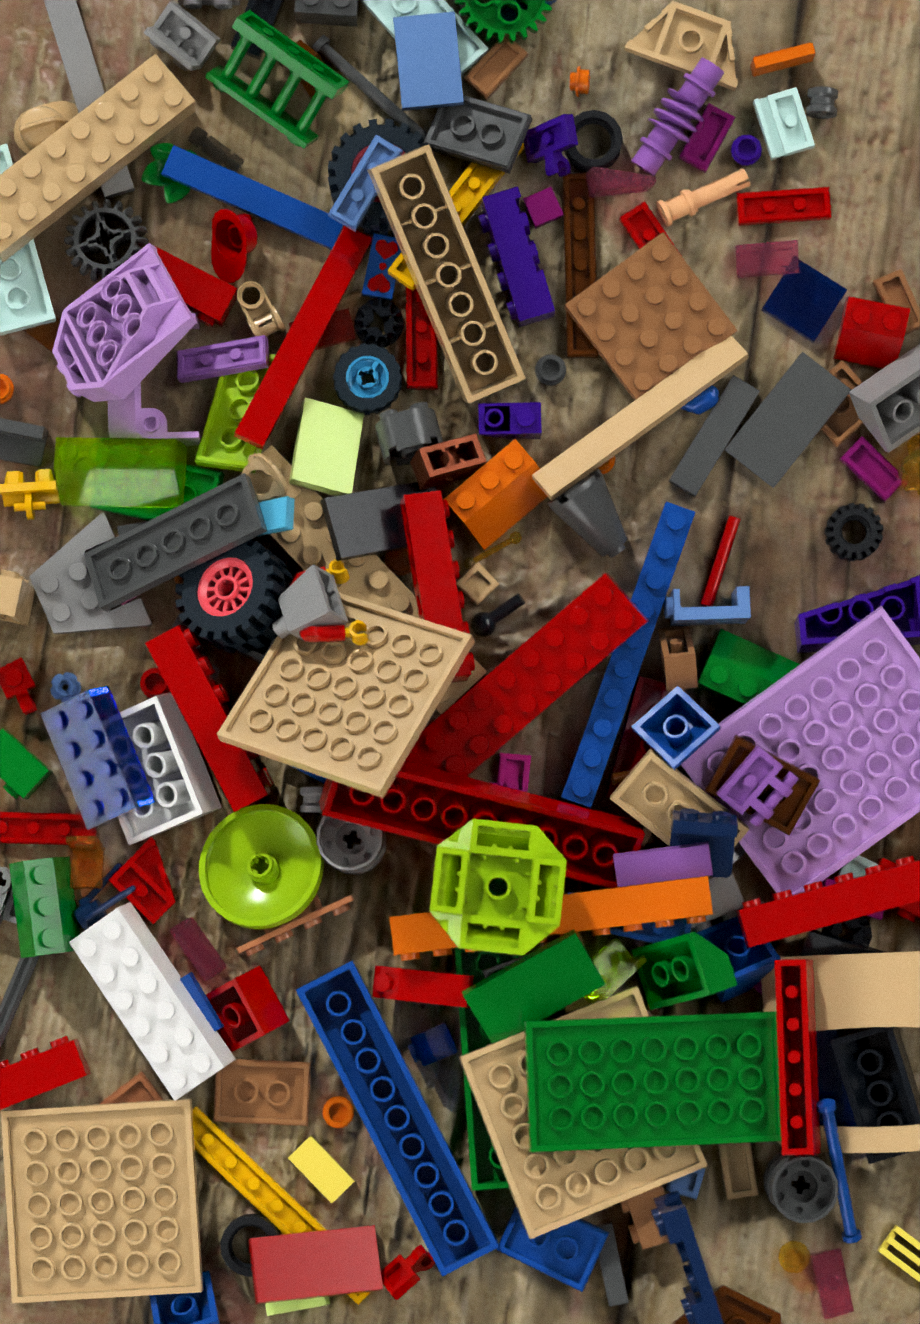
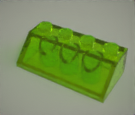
M56 437L54 472L61 505L176 508L184 502L187 446L178 439Z

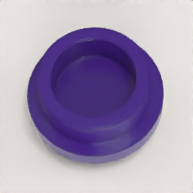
M752 135L739 136L731 146L732 158L742 166L755 164L762 154L761 143Z

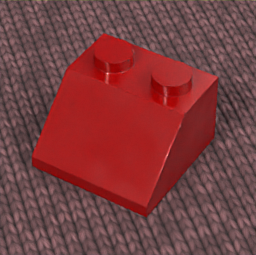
M850 296L846 297L833 359L885 368L899 358L910 308Z
M261 965L206 994L224 1025L217 1032L231 1052L290 1021Z

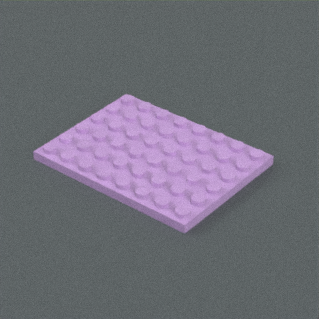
M880 606L718 723L721 729L681 764L693 782L705 791L734 736L738 735L820 779L818 786L790 835L765 822L756 827L748 820L751 815L746 812L741 815L725 801L709 794L749 826V831L739 843L775 892L791 889L792 895L804 892L803 885L825 880L920 812V658L884 608Z

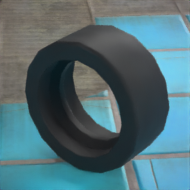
M597 110L585 111L575 116L576 134L585 125H601L610 134L611 146L606 155L598 159L585 158L578 152L576 146L565 150L566 157L573 166L581 171L595 173L606 170L615 163L620 155L623 141L620 126L613 117Z
M245 1214L234 1219L223 1232L220 1242L221 1256L226 1265L235 1273L246 1277L253 1276L251 1264L240 1261L233 1252L232 1242L235 1234L244 1227L255 1226L261 1228L267 1236L280 1235L277 1227L265 1216L258 1214Z

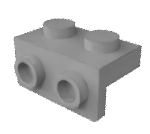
M170 1L154 26L147 27L144 31V34L150 38L149 42L152 46L162 52L166 51L174 58L173 62L185 71L201 69L221 40L175 1Z

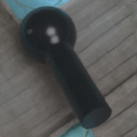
M518 593L490 613L480 612L476 614L471 621L473 632L481 637L491 635L496 628V623L524 605V599Z

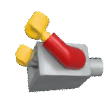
M335 559L331 561L327 569L324 566L318 567L313 564L307 570L296 574L290 586L278 599L283 616L272 623V628L280 638L284 639L289 634H292L305 642L345 641V637H351L352 642L356 645H364L368 642L367 634H356L360 631H367L366 624L363 621L356 620L350 624L349 628L344 626L348 623V619L336 585L344 584L350 578L343 561Z

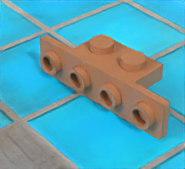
M316 894L309 906L296 918L283 925L264 929L265 935L237 947L238 954L246 952L249 957L264 950L263 943L274 938L276 943H279L294 936L292 932L294 928L303 925L305 930L322 923L320 917L331 911L334 917L351 909L349 903L355 901L354 897L351 894L323 907L318 894Z

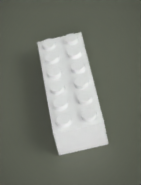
M131 902L117 907L69 942L174 1101L236 1060L217 1031L213 1030L181 982V976Z

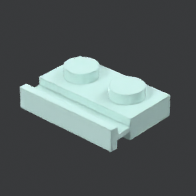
M797 87L768 95L765 98L754 99L753 105L771 161L782 156L785 157L814 148L815 143Z

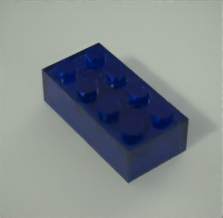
M109 686L87 690L40 713L87 830L112 823L156 802Z

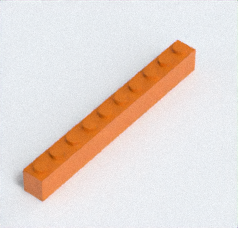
M708 876L564 894L560 926L550 935L560 934L562 936L574 929L578 937L580 931L591 930L592 936L611 934L610 928L623 926L624 932L643 930L642 923L655 922V928L675 926L674 919L686 918L687 924L706 922L705 915L713 914ZM430 912L389 917L394 955H401V961L420 959V952L433 951V957L451 955L452 948L457 947ZM547 937L543 939L540 943L548 942ZM465 949V953H467V952H475V950H466V949Z

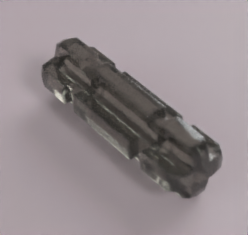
M196 127L190 133L189 142L197 148L199 146L202 147L201 151L220 165L225 164V168L236 173L242 168L244 164L243 158L236 153L232 155L228 147L213 136L208 137V132L201 127Z

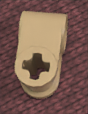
M253 281L243 283L237 291V298L254 337L262 335L267 337L279 330L281 332L285 331L286 328L278 312L272 306L262 286ZM251 290L260 294L259 301L253 305L246 304L243 301L245 293Z

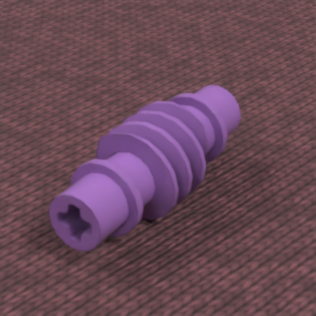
M702 57L691 74H684L683 78L686 81L678 92L671 88L668 89V93L673 100L662 98L661 104L666 110L654 109L653 113L659 121L648 118V121L654 125V128L647 138L641 137L640 142L642 145L631 160L633 164L654 177L663 162L672 159L670 152L678 140L689 143L690 139L686 136L684 130L696 133L697 129L691 123V120L704 121L698 110H700L708 97L713 98L716 95L713 89L724 75L723 70Z

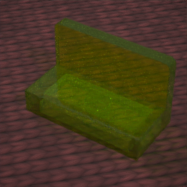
M618 938L612 939L591 958L606 985L584 996L585 1000L589 1004L606 1000L647 959L644 955L633 958Z

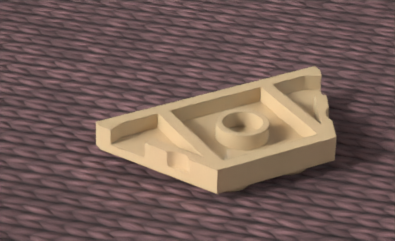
M672 1L662 10L661 14L653 18L632 40L630 39L625 45L624 51L688 74H691L699 60L703 57L723 70L724 75L717 85L736 91L738 80L735 71L731 21Z

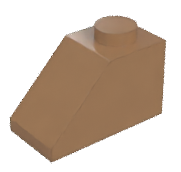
M689 625L658 629L666 690H673L676 686H679L683 691L697 688L696 654Z

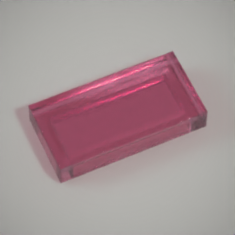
M798 240L735 245L738 278L800 273Z

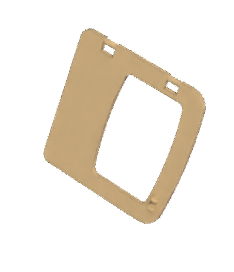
M920 951L780 957L781 960H813L816 1031L865 1027L920 1028ZM774 967L761 979L763 1012L776 1011ZM920 1124L879 1127L837 1126L842 1153L920 1151ZM820 1125L821 1152H829L824 1125Z

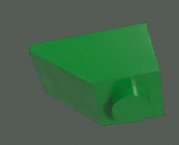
M2 728L0 730V778L6 782L3 788L16 800L19 796L28 800L53 771L8 730Z

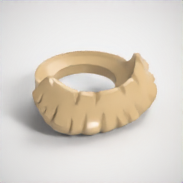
M261 453L249 455L248 465L245 466L241 474L249 475L254 470L266 469L274 478L268 492L262 494L255 493L257 500L264 501L273 497L275 499L284 497L287 493V483L277 466Z

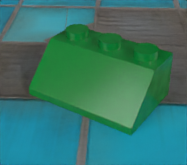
M720 629L699 675L698 687L742 707L800 664L724 629Z
M70 856L25 860L9 864L21 958L74 951L69 942L77 937L80 932L78 921L74 915L76 901Z
M696 932L631 949L650 1010L709 996L738 985L728 954Z

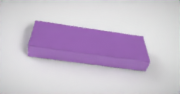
M265 335L177 351V379L180 383L269 368V344Z
M709 842L613 854L618 887L713 875Z

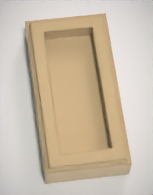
M751 1143L718 1144L726 1199L758 1195Z

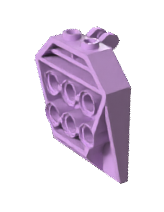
M150 243L73 301L62 312L52 352L58 362V370L65 376L68 382L66 384L68 390L79 398L83 396L93 402L124 400L197 323L158 255L157 248Z

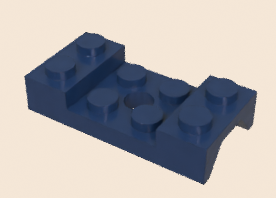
M678 1190L653 1198L656 1208L652 1209L651 1213L660 1237L666 1235L670 1245H676L682 1262H688L687 1265L683 1266L690 1285L683 1288L686 1298L680 1300L688 1323L724 1324L685 1204H682Z

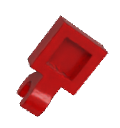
M21 657L0 667V686L6 698L10 700L16 697L22 712L26 715L37 711L36 704L29 693V690L37 687L24 659Z
M419 1245L406 1259L399 1254L381 1270L382 1283L388 1292L398 1300L421 1280L417 1273L429 1270L435 1265L431 1254L422 1245Z

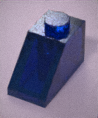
M445 1021L411 1036L412 1044L407 1045L414 1062L416 1063L421 1060L423 1067L458 1052V1048Z

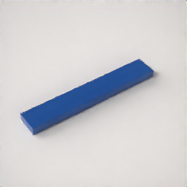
M173 145L161 173L166 178L332 250L343 226L328 217L327 212Z

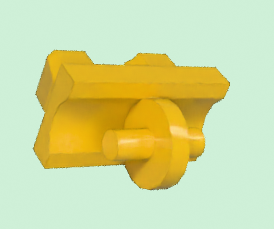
M51 469L35 471V482H25L23 472L7 471L4 484H0V495H2L4 507L14 506L15 512L26 511L27 520L35 519V510H46V504L60 503V493Z

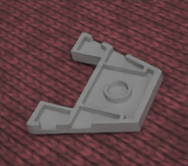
M105 513L99 514L29 576L54 634L153 625L141 598L113 610L105 611L99 607L84 553L116 538Z

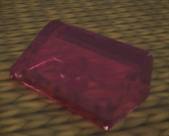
M192 917L187 918L170 929V933L204 981L211 980L226 969L225 962Z
M841 1248L809 1254L824 1320L853 1312L854 1309Z

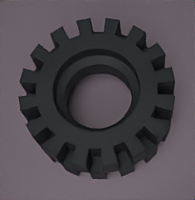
M849 503L846 506L843 505L831 515L826 523L827 526L824 531V535L827 538L825 540L826 544L831 547L830 551L833 554L839 555L838 558L842 560L844 558L852 562L863 560L880 546L879 544L883 538L882 531L884 530L883 524H880L881 518L873 513L874 510L871 507H864L865 504L859 503L854 505V503ZM858 521L864 526L866 535L861 543L851 544L843 538L842 528L846 522Z

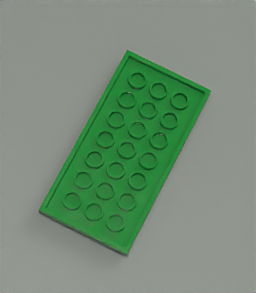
M776 1011L524 1021L529 1152L781 1141Z

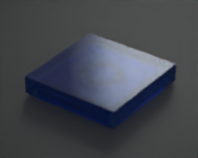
M795 257L761 311L814 343L847 289Z

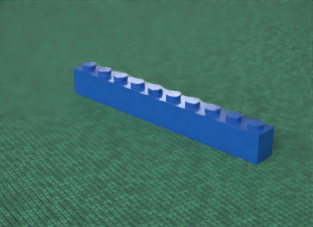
M669 502L664 504L631 597V601L649 622L610 656L560 799L586 808L592 807L695 511Z

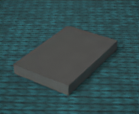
M464 95V105L438 107L424 140L425 145L429 143L432 151L510 174L532 122L530 114Z

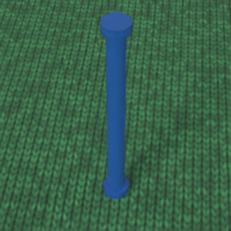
M822 1099L817 1102L816 1106L817 1111L822 1115L831 1166L838 1181V1202L844 1227L842 1239L845 1243H856L861 1240L862 1236L861 1231L856 1227L834 1114L837 1108L834 1099Z

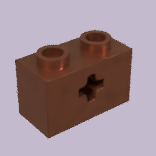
M476 433L419 448L410 461L420 490L470 477L487 462Z

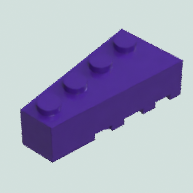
M517 186L482 197V214L478 215V220L482 232H488L492 242L487 245L492 262L498 261L501 273H497L500 289L502 292L507 290L511 301L506 303L511 321L517 320L519 327H523L554 317L555 308L544 271L540 270L538 266L540 259L536 244L533 240L530 241L529 238L531 232L527 214L521 211L519 207L521 194Z
M920 575L867 594L863 593L839 603L835 602L798 614L795 621L797 653L818 652L880 606L884 608L910 645H920Z

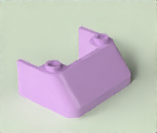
M191 313L197 320V323L191 329H200V323L196 314ZM141 382L124 400L108 401V433L113 443L119 447L193 446L200 444L201 435L199 431L168 432L167 419L160 410L141 408Z

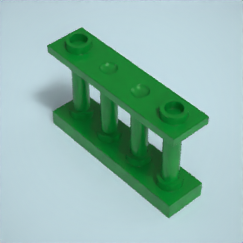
M248 10L238 16L232 25V28L239 32L241 38L225 67L219 65L210 70L205 78L211 81L217 90L229 94L287 136L289 142L305 149L319 137L309 128L326 98L333 100L343 93L349 81L251 10ZM254 43L264 50L266 56L250 85L238 78L235 73L250 45ZM279 61L289 68L291 74L273 103L263 96L260 91L275 63ZM305 80L314 87L316 92L298 121L284 110L300 81Z

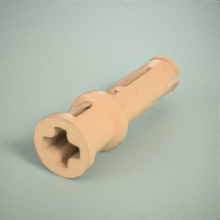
M741 168L732 174L693 191L684 189L680 191V195L669 200H659L656 204L661 219L669 227L673 224V221L686 215L692 217L696 215L698 208L741 189L750 187V181H746L749 177L746 171Z

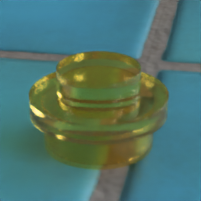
M788 1241L781 1246L778 1260L781 1267L787 1272L799 1273L809 1265L810 1252L803 1243Z

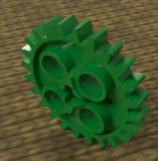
M455 0L454 2L458 5H464L458 15L469 16L465 26L469 27L473 24L477 26L474 35L477 36L482 31H485L487 42L491 39L492 35H497L498 44L502 43L504 36H508L510 43L514 44L516 34H519L523 40H526L528 37L527 29L534 34L538 31L535 21L544 25L547 19L542 13H550L552 7L545 2L553 0H491L488 3H481L478 0ZM517 2L525 4L527 9L523 10ZM503 8L512 9L516 14V19L514 21L504 20L501 17L500 10Z

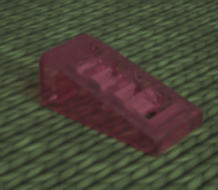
M592 167L586 173L588 192L591 198L648 192L657 183L655 176L601 167Z

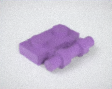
M757 745L717 791V795L741 815L749 806L754 808L756 811L748 820L756 827H759L765 819L769 820L775 813L773 809L784 797H789L793 792L792 787L799 778L789 771L782 780L779 779L776 775L783 768V765ZM770 784L775 789L764 801H761L757 797Z

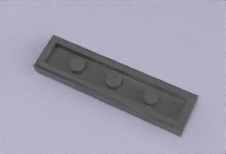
M732 376L717 404L713 407L668 482L696 497L760 391L738 377Z

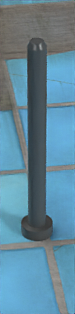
M322 35L314 43L312 49L326 58L400 126L403 122L410 125V132L413 134L418 131L423 136L424 142L427 132L329 45L330 39L327 36Z

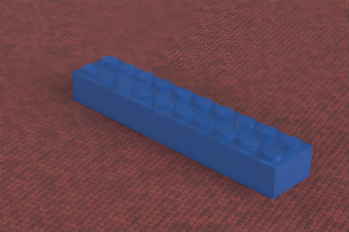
M354 960L296 989L442 1277L498 1248L499 1242Z

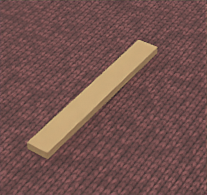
M731 335L726 340L701 352L532 474L533 480L548 498L553 501L748 360L747 351Z

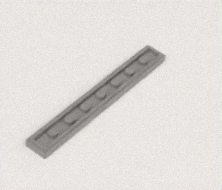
M44 0L77 110L80 113L105 92L77 1ZM127 165L101 185L105 199L135 191Z

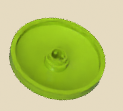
M251 805L231 813L212 830L200 855L199 880L207 901L227 921L248 929L274 928L296 918L312 902L323 878L324 858L320 854L316 843V833L297 813L278 805Z

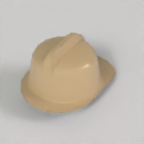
M54 101L32 107L23 112L16 120L13 130L14 140L18 147L26 154L79 114L77 106L67 101Z

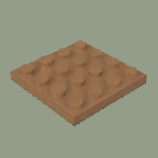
M664 232L564 305L566 311L591 344H593L634 401L698 354L726 340L738 331Z

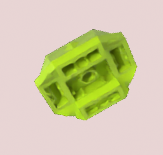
M472 819L437 846L430 913L458 949L524 956L560 926L567 860L538 826ZM495 879L505 881L508 887L507 892L502 896L492 895L488 888L491 881Z

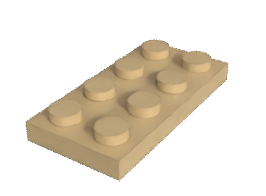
M651 748L610 795V799L669 846L673 810L680 811V809L687 808L698 810L701 813H712L714 811L731 813L680 771L672 769ZM737 818L738 829L734 847L749 831V826L739 818Z

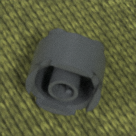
M427 402L415 403L409 407L410 409L397 412L396 409H390L379 414L380 421L376 423L375 431L386 465H390V460H396L397 466L409 465L419 448L443 442L435 410L429 408Z

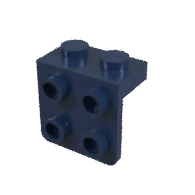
M687 808L680 809V811L673 810L670 846L709 842L713 875L708 877L728 878L732 874L735 837L737 838L738 829L737 815H731V813L725 811L701 813L698 810Z

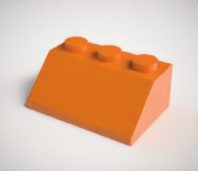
M514 439L445 497L444 500L447 499L449 511L485 551L548 496L532 478V474L540 469L520 443Z

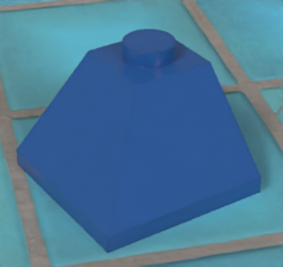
M676 686L633 724L631 728L675 770L721 729V726L679 686Z
M738 916L697 932V934L727 953L733 967L738 985L716 993L721 1002L748 992L775 967L774 960H781L770 942L750 948L746 947Z
M210 1272L202 1273V1292L149 1295L154 1324H220Z

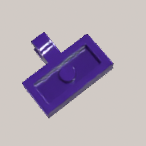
M573 114L560 115L529 129L524 139L527 163H538L545 159V172L547 176L558 173L559 177L570 174V164L562 155V152L578 145Z

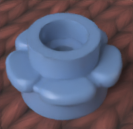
M73 673L57 674L51 681V695L56 700L60 699L63 703L74 701L75 697L81 692V683L77 681V677ZM67 684L68 689L63 690V685Z

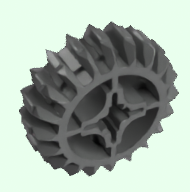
M109 199L104 200L103 208H100L97 201H93L92 206L94 210L90 212L87 207L82 206L81 211L84 216L82 218L76 214L72 216L77 226L67 225L66 230L74 235L64 238V242L71 246L66 250V254L68 257H74L71 261L74 268L81 266L79 273L82 276L87 275L91 271L90 279L96 282L100 274H102L103 279L141 250L139 247H145L149 243L147 238L141 237L147 233V229L145 226H139L142 222L140 215L132 217L134 210L130 206L122 212L123 204L120 201L115 203L114 208H111ZM105 219L118 220L129 229L124 231L121 228L110 229ZM96 223L95 234L82 243L87 229ZM103 229L111 239L109 246L110 254L103 245ZM128 240H131L127 253L118 260V249L122 245L127 244ZM88 252L104 254L108 264L93 262L84 254Z

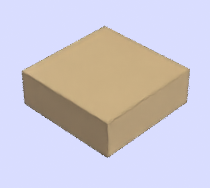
M479 562L456 583L457 587L477 607L500 585Z

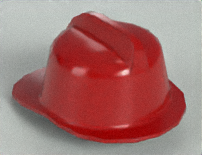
M220 209L214 214L212 219V266L219 279L226 283H234L241 278L245 271L247 255L257 245V230L249 214L236 215L235 212L229 209Z

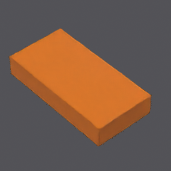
M809 42L755 56L750 66L752 76L755 77L812 62L815 56L813 43Z

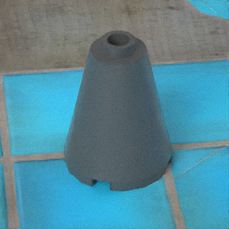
M597 468L589 474L590 478L585 481L582 479L553 501H548L547 504L556 515L601 556L608 554L612 558L626 548L624 543L627 541V536L603 474Z

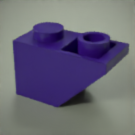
M541 402L478 403L479 436L509 440L541 439Z

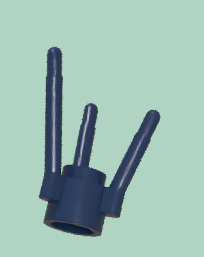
M117 863L88 895L79 900L81 906L74 910V915L84 930L106 916L108 908L136 890V887L132 885L103 904L98 899L92 901L108 884L109 879L122 867L121 863Z

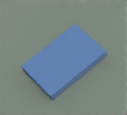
M455 11L393 17L402 111L464 105Z

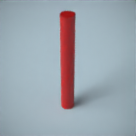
M728 517L701 601V605L705 607L713 606L741 520L737 517Z

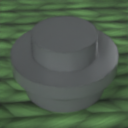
M553 354L545 355L536 363V377L544 385H557L565 377L566 365L559 356Z

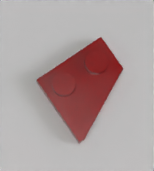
M150 837L109 879L120 892L132 885L136 887V890L126 898L152 924H155L176 903L156 840L153 837Z

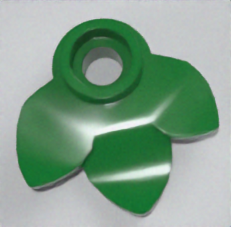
M159 143L150 148L155 160L146 166L141 179L148 185L164 187L165 200L167 204H172L186 197L191 188L161 175L173 144ZM184 149V150H186V151H189V152H191V153L197 155L194 151Z

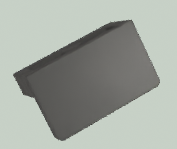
M0 418V460L40 467L42 465L48 430L44 426Z

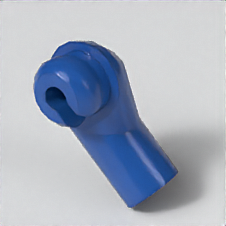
M710 386L680 409L694 414H702L717 404L719 391L715 386Z

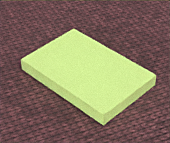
M305 397L301 406L289 484L334 496L352 493L364 413Z

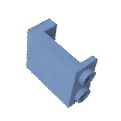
M749 586L736 587L731 593L732 606L681 607L680 589H673L669 597H666V600H664V618L670 619V626L745 624L751 618Z

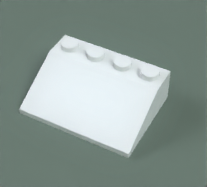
M171 692L152 697L84 728L90 747L99 763L97 765L128 845L135 844L222 808L194 735ZM97 731L106 750L114 758L103 762L93 732Z

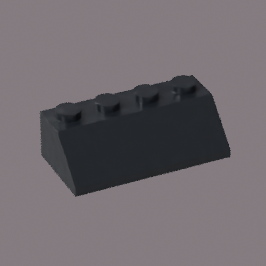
M873 1027L830 1040L857 1127L920 1124V1094L898 1027ZM910 1152L865 1154L868 1163L871 1164Z

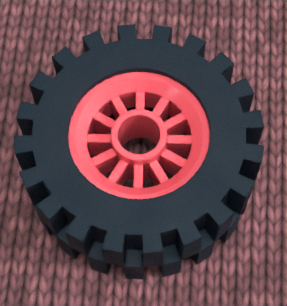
M385 118V124L377 125V119L368 120V127L362 128L361 123L353 126L354 133L349 136L345 132L340 137L341 144L339 147L334 146L331 152L332 161L328 163V181L333 203L336 202L375 135L402 149L403 154L424 146L423 136L418 131L414 134L410 132V125L403 122L400 127L394 126V119ZM377 195L359 226L363 227L364 233L372 235L373 230L380 231V235L389 236L388 231L392 230Z
M251 539L180 574L179 576L184 579V583L176 584L175 592L182 597L175 600L176 608L183 612L179 616L182 622L188 625L187 628L219 650L223 649L227 653L235 654L236 649L243 654L249 653L250 645L260 649L266 646L263 641L266 636L271 640L278 636L272 628V623L283 616L278 599L290 586L289 582L293 581L292 574L285 569L287 566L281 559L260 543Z

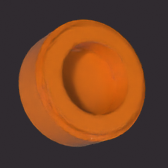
M334 1096L325 1103L322 1112L323 1118L333 1128L346 1127L354 1117V1106L348 1098Z

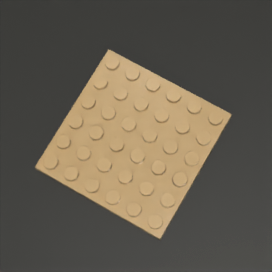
M339 593L348 619V623L344 625L345 628H349L350 624L356 620L363 621L366 624L367 631H360L356 634H367L368 642L364 645H356L352 642L351 637H345V641L305 642L292 634H289L284 639L277 636L219 729L217 736L224 743L384 798L475 641L471 634Z
M634 986L552 1020L647 1017L649 1015L638 986ZM524 1031L459 1057L529 1239L707 1167L700 1145L529 1152Z
M192 1098L177 1099L176 1101L172 1099L1 1111L12 1304L198 1293L203 1291Z

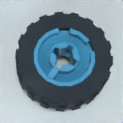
M372 343L371 345L360 344V346L349 348L348 352L340 356L339 362H336L335 372L333 373L334 387L339 400L347 408L349 407L353 411L364 413V415H370V413L378 414L385 408L391 407L392 402L397 400L402 387L401 368L395 356L390 354L386 348L378 347L377 344ZM370 374L373 376L374 382L364 385L362 377Z

